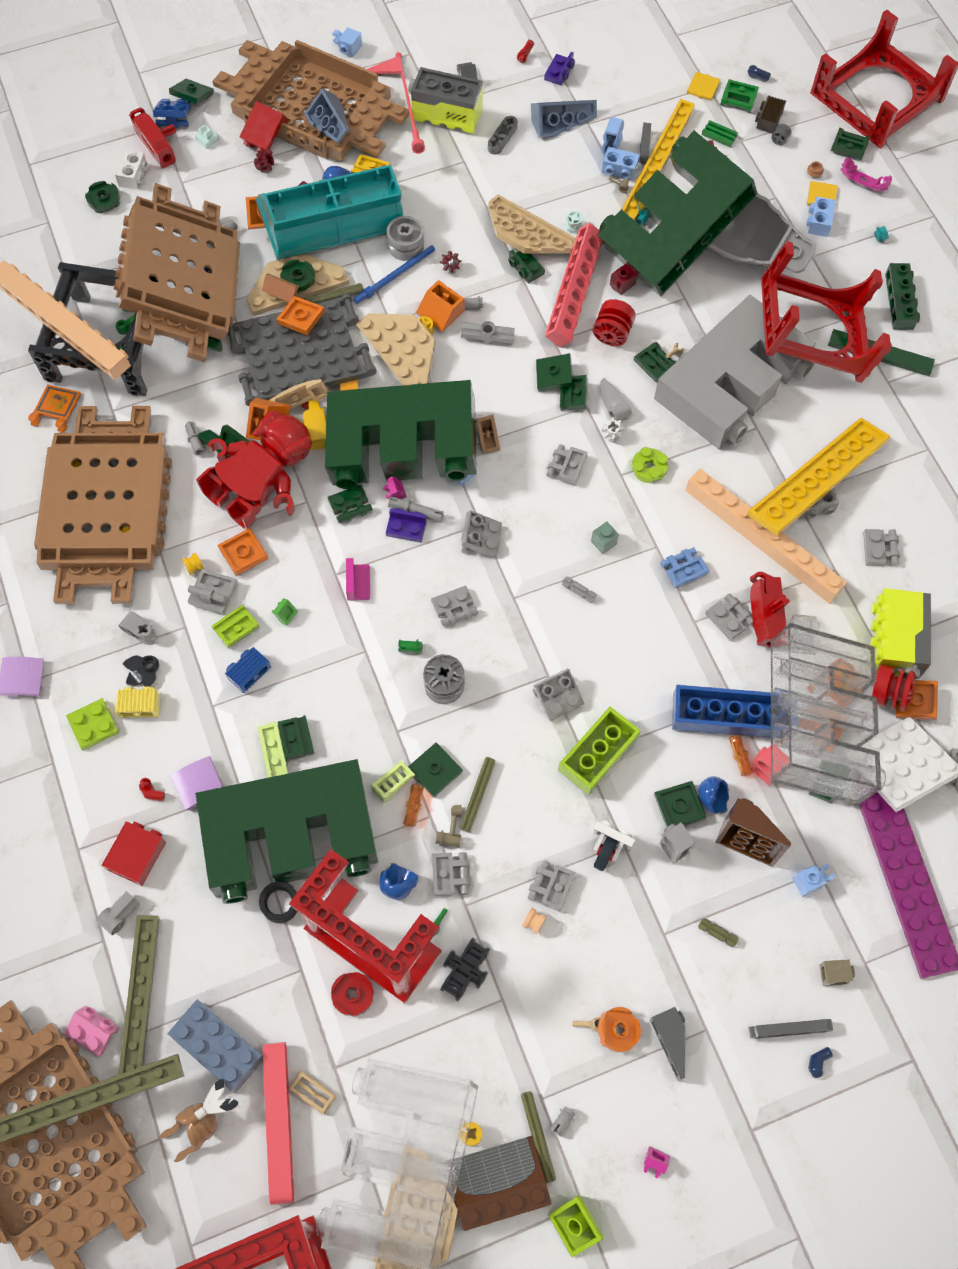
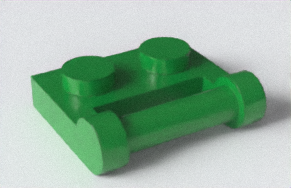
M728 79L720 105L725 106L727 104L751 112L759 87ZM728 96H729V97L736 98V99L748 101L749 103L743 102V101H739V100H735V99H731V98H728Z

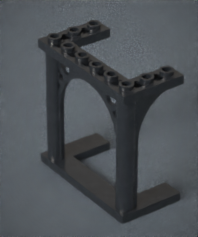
M59 262L58 270L61 275L53 297L57 302L61 301L66 308L70 297L72 300L89 302L91 296L85 282L114 286L115 280L118 279L115 276L116 270ZM149 276L151 281L158 282L156 277ZM135 313L130 330L115 346L120 350L122 349L121 346L126 345L124 350L129 357L128 361L131 366L121 374V378L128 393L134 396H146L148 390L141 376V358L144 344L133 341L137 315ZM45 324L42 325L36 344L29 345L28 352L43 379L47 382L61 383L63 376L58 368L60 365L84 368L90 371H102L61 337L56 338L57 334ZM58 343H65L61 349L53 348Z

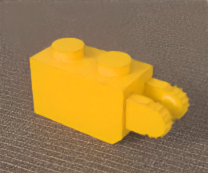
M312 399L308 403L309 410L303 413L304 424L307 426L313 441L310 451L324 449L326 443V415L324 408H320L319 401L315 402Z

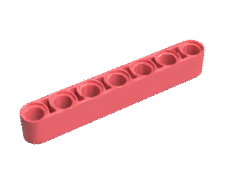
M286 1042L263 1044L270 1205L294 1203Z

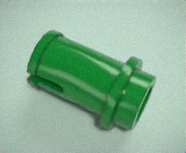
M419 639L416 641L399 640L398 652H413L418 655V653H422L423 642H420Z

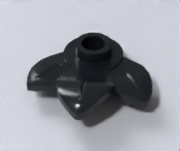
M135 655L123 662V665L130 670L126 679L127 685L136 686L142 683L144 687H150L155 682L156 671L159 668V661L155 656L147 655L141 657ZM150 663L153 664L152 667L147 668V665H148V664H150Z

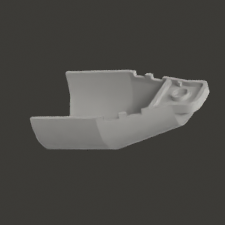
M757 194L707 249L734 263L769 267L786 241L793 243L794 256L785 269L793 273H801L813 257L816 247L815 243L803 236L790 221H787L766 197Z

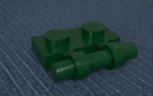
M361 484L353 489H347L327 497L334 515L342 513L336 516L338 523L349 522L354 517L360 515L362 517L367 515L368 512L373 511L371 504L363 505L368 503V498ZM357 507V509L348 512V510Z

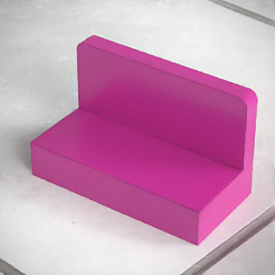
M346 558L347 600L370 599V565H355L354 558Z

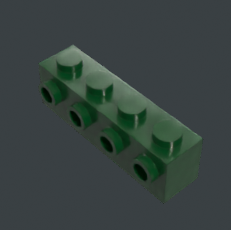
M890 263L885 273L893 330H914L916 324L920 321V313L917 312L918 299L915 298L916 286L913 284L914 272L911 270L910 263Z

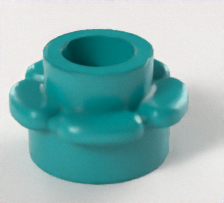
M885 226L876 227L874 235L877 241L881 240V242H884L889 238Z

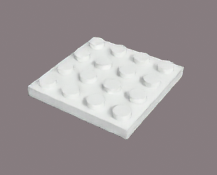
M907 717L845 752V758L895 812L958 777V764L911 717Z

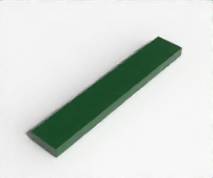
M833 329L828 346L840 350L847 345L848 334ZM868 339V348L870 349L876 341ZM893 346L890 352L881 360L883 363L926 376H930L935 361L933 358Z

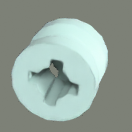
M571 211L567 214L565 227L568 232L577 233L582 228L583 216L581 213Z

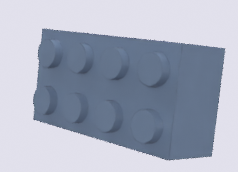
M198 999L167 1033L218 1080L224 1079L225 1086L234 1093L241 1088L263 1061V1056Z

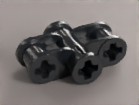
M472 938L461 957L455 954L456 951L452 950L443 964V967H449L452 971L440 990L448 992L459 1002L470 982L474 983L476 988L479 989L488 975L487 971L483 972L479 968L491 949L483 947L476 942L475 938Z

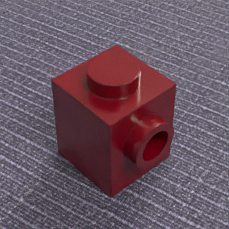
M625 263L611 274V288L622 295L636 285L638 273Z

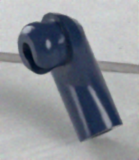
M755 65L749 66L747 71L750 77L761 78L766 81L771 76V73Z
M829 1047L811 1055L808 1069L812 1077H822L823 1062L833 1057Z

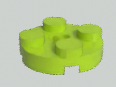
M643 447L641 451L635 454L632 460L631 467L635 477L645 483L662 480L668 470V457L657 449ZM646 463H652L655 467L647 468Z

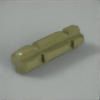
M702 918L698 925L699 929L704 932L708 931V934L722 942L725 941L730 947H735L738 942V936L732 933L729 934V931L715 923L711 924V921L706 918Z

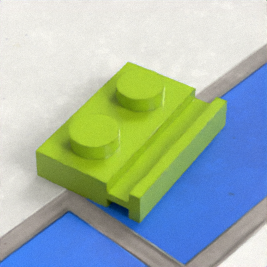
M242 604L211 627L229 649L260 626Z

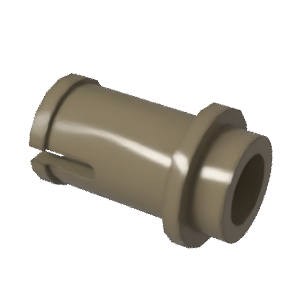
M441 830V832L437 831L435 844L460 848L461 834L443 832L444 830Z

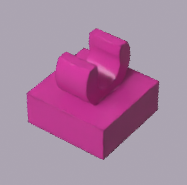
M393 476L386 479L388 485H385L383 490L386 492L390 491L385 496L387 499H390L391 496L399 499L407 497L402 481Z
M649 1146L644 1160V1172L647 1173L651 1167L656 1170L655 1178H659L661 1173L665 1174L670 1156Z

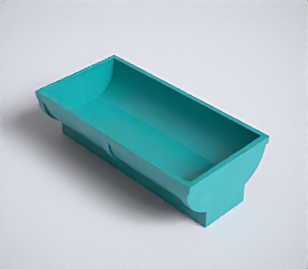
M391 165L379 166L378 168L258 194L256 198V203L276 260L387 234L389 223L393 219L403 216L401 205L402 193Z

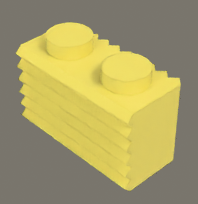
M125 687L123 690L119 689L117 691L116 714L119 718L159 717L161 697L158 690L153 687H144L142 690H136L133 687Z

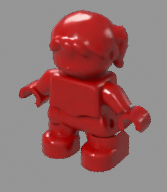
M276 410L268 412L262 418L258 428L253 432L254 437H260L262 446L254 440L249 443L246 441L229 443V446H227L223 440L216 438L208 443L210 451L215 452L218 449L222 451L217 454L219 462L214 467L207 468L196 479L202 493L219 508L229 499L230 492L236 493L238 497L226 507V511L245 530L254 524L256 515L266 505L270 494L275 490L277 496L273 500L274 509L279 508L282 503H287L286 511L288 515H293L295 511L294 502L290 496L291 479L285 472L284 466L293 467L301 459H305L310 452L313 441L307 426L294 416L282 415Z

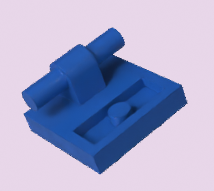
M161 99L153 109V117H166V120L156 119V125L169 126L173 124L175 128L189 127L188 120H178L177 117L186 118L192 108L191 102L184 99L176 101Z

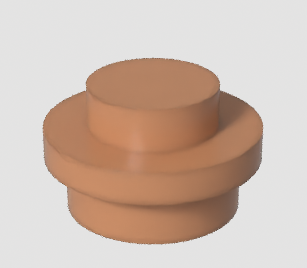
M818 161L812 162L807 168V173L812 177H820L824 172L822 163Z

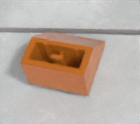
M438 280L426 291L416 314L420 317L426 316L431 318L433 326L440 332H443L465 311V298Z
M260 398L253 399L249 407L246 438L260 440V437H254L253 432L258 428L262 418L273 410L278 411L282 415H289L291 405Z

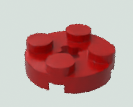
M359 972L342 974L332 985L331 999L333 1005L343 1015L357 1017L366 1012L373 1002L374 990L372 984L365 975ZM349 989L351 991L354 989L358 990L356 992L358 996L356 999H348L349 994L347 991Z

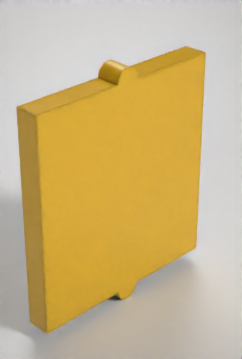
M696 72L687 93L712 101L721 79L712 77L709 74Z
M811 181L807 205L810 206L811 203H814L816 196L836 200L838 185Z

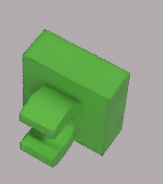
M283 598L281 602L277 603L278 606L275 610L271 612L283 625L287 626L298 610L288 599Z

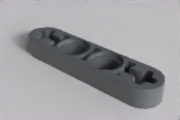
M832 1019L749 1027L750 1039L833 1031Z

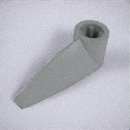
M603 378L600 384L601 395L610 418L612 419L613 417L618 422L630 416L632 411L629 404Z

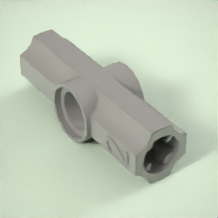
M485 321L482 324L463 322L461 338L481 340L484 344H492L493 342L513 344L515 328L495 326L490 321Z

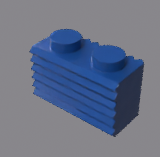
M252 647L250 650H245L236 663L233 662L227 667L225 675L242 693H245L271 669V665L268 659Z

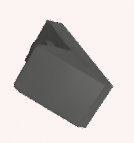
M472 62L457 64L459 76L478 80L475 64H472Z

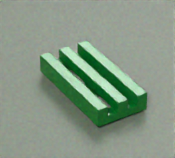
M709 120L705 129L702 130V135L731 147L738 136V132Z

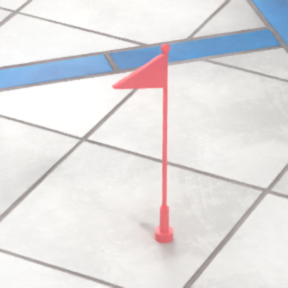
M397 52L396 57L370 67L367 70L373 71L376 74H401L413 128L411 147L414 153L421 154L425 150V144L420 139L419 132L415 126L401 61L402 54Z

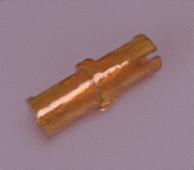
M741 735L730 737L729 741L734 752L733 758L737 761L741 776L752 774L754 771L748 759L749 753L745 750Z
M411 785L409 800L405 805L407 809L403 824L406 826H416L418 812L422 807L420 802L424 787L421 785Z

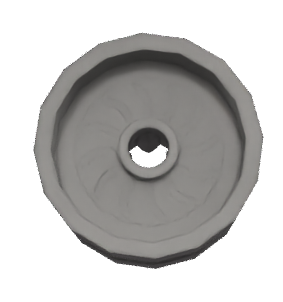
M400 216L389 223L387 227V240L390 254L396 259L409 261L424 250V232L419 220L410 216Z

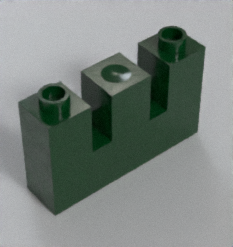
M695 130L687 138L685 136L680 137L673 144L670 155L675 171L694 187L686 194L657 170L634 195L640 210L658 226L649 234L621 209L615 216L613 214L607 216L599 227L600 233L598 237L604 247L623 264H628L637 272V276L660 297L758 194L754 179Z
M471 380L327 392L325 469L332 485H336L341 489H353L357 487L358 483H369V445L380 444V465L385 479L391 476L398 480L422 479V441L435 440V460L440 477H446L451 481H461L466 479L467 475L477 474L476 411Z
M358 759L195 793L209 889L216 898L222 897L224 904L245 901L248 899L247 891L257 889L250 846L252 841L266 839L272 876L276 882L288 883L309 878L317 867L310 829L327 825L332 850L349 862L345 869L347 877L366 875L371 872V864L379 863Z

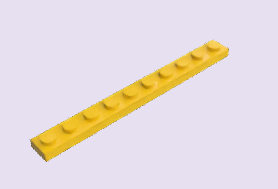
M683 99L679 100L629 194L622 210L633 220L636 221L639 215L638 205L634 198L635 193L657 170L662 171L671 154L673 144L679 139L694 110V103Z

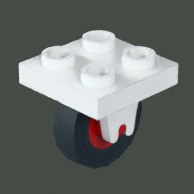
M602 820V823L597 821L593 829V833L600 836L593 849V852L597 855L594 868L600 871L605 870L608 861L616 862L622 847L630 851L635 841L631 833L622 829L620 832L614 830V825Z

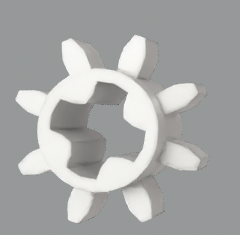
M613 417L609 422L605 420L604 424L606 427L602 428V432H606L605 439L609 437L614 441L616 437L621 438L620 432L624 431V427H620L621 420L617 422Z

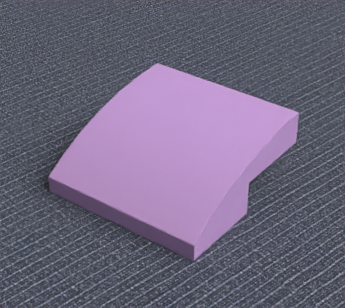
M2 657L0 695L39 697L44 658Z
M210 756L191 763L171 775L185 810H191L197 806L195 793L224 787Z

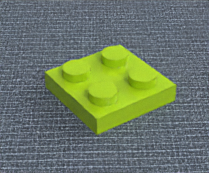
M103 698L66 715L82 750L119 733Z

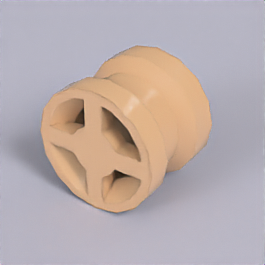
M531 908L522 927L530 928L533 930V933L538 934L547 916L544 914L540 915L534 908Z

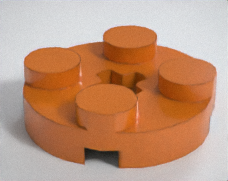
M615 1007L602 1013L598 1024L600 1043L613 1052L629 1051L640 1039V1023L631 1014L633 1012L629 1009ZM618 1024H620V1028H623V1032L620 1035L616 1032Z

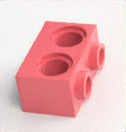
M772 744L768 749L763 747L759 751L757 757L753 760L755 764L751 770L770 786L783 773L791 760Z

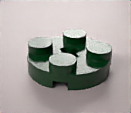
M98 181L89 186V191L85 194V198L89 207L94 209L96 213H102L119 206L120 194L116 185L113 183L107 184L106 181Z
M291 260L283 265L280 278L299 286L298 293L314 285L315 272L309 262Z

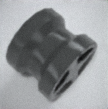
M779 124L771 136L772 141L777 145H784L791 136V128L786 124Z

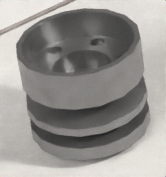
M445 654L437 655L431 658L424 667L423 679L426 694L432 701L438 704L453 703L464 692V668L457 658Z

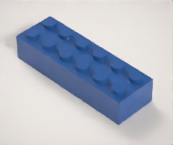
M676 685L673 692L672 730L791 739L795 733V694Z

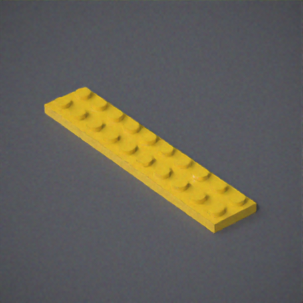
M861 417L754 505L747 515L778 536L886 444L890 439V435Z

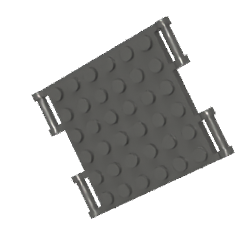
M346 293L339 298L315 303L323 306L325 312L308 335L278 325L276 319L281 312L233 323L232 327H229L228 336L231 343V353L240 354L246 352L251 369L250 374L241 373L238 376L244 390V401L247 406H250V402L255 398L270 400L279 393L307 381L321 379L326 387L370 377L377 373L376 367L372 364L369 355L368 344L361 343L358 347L354 348L348 327L356 325L359 322V317L355 314L350 294ZM343 305L346 306L349 315L346 319L341 309ZM236 331H240L243 344H238L235 335ZM357 356H363L366 365L365 369H361ZM250 382L255 383L257 396L252 395Z

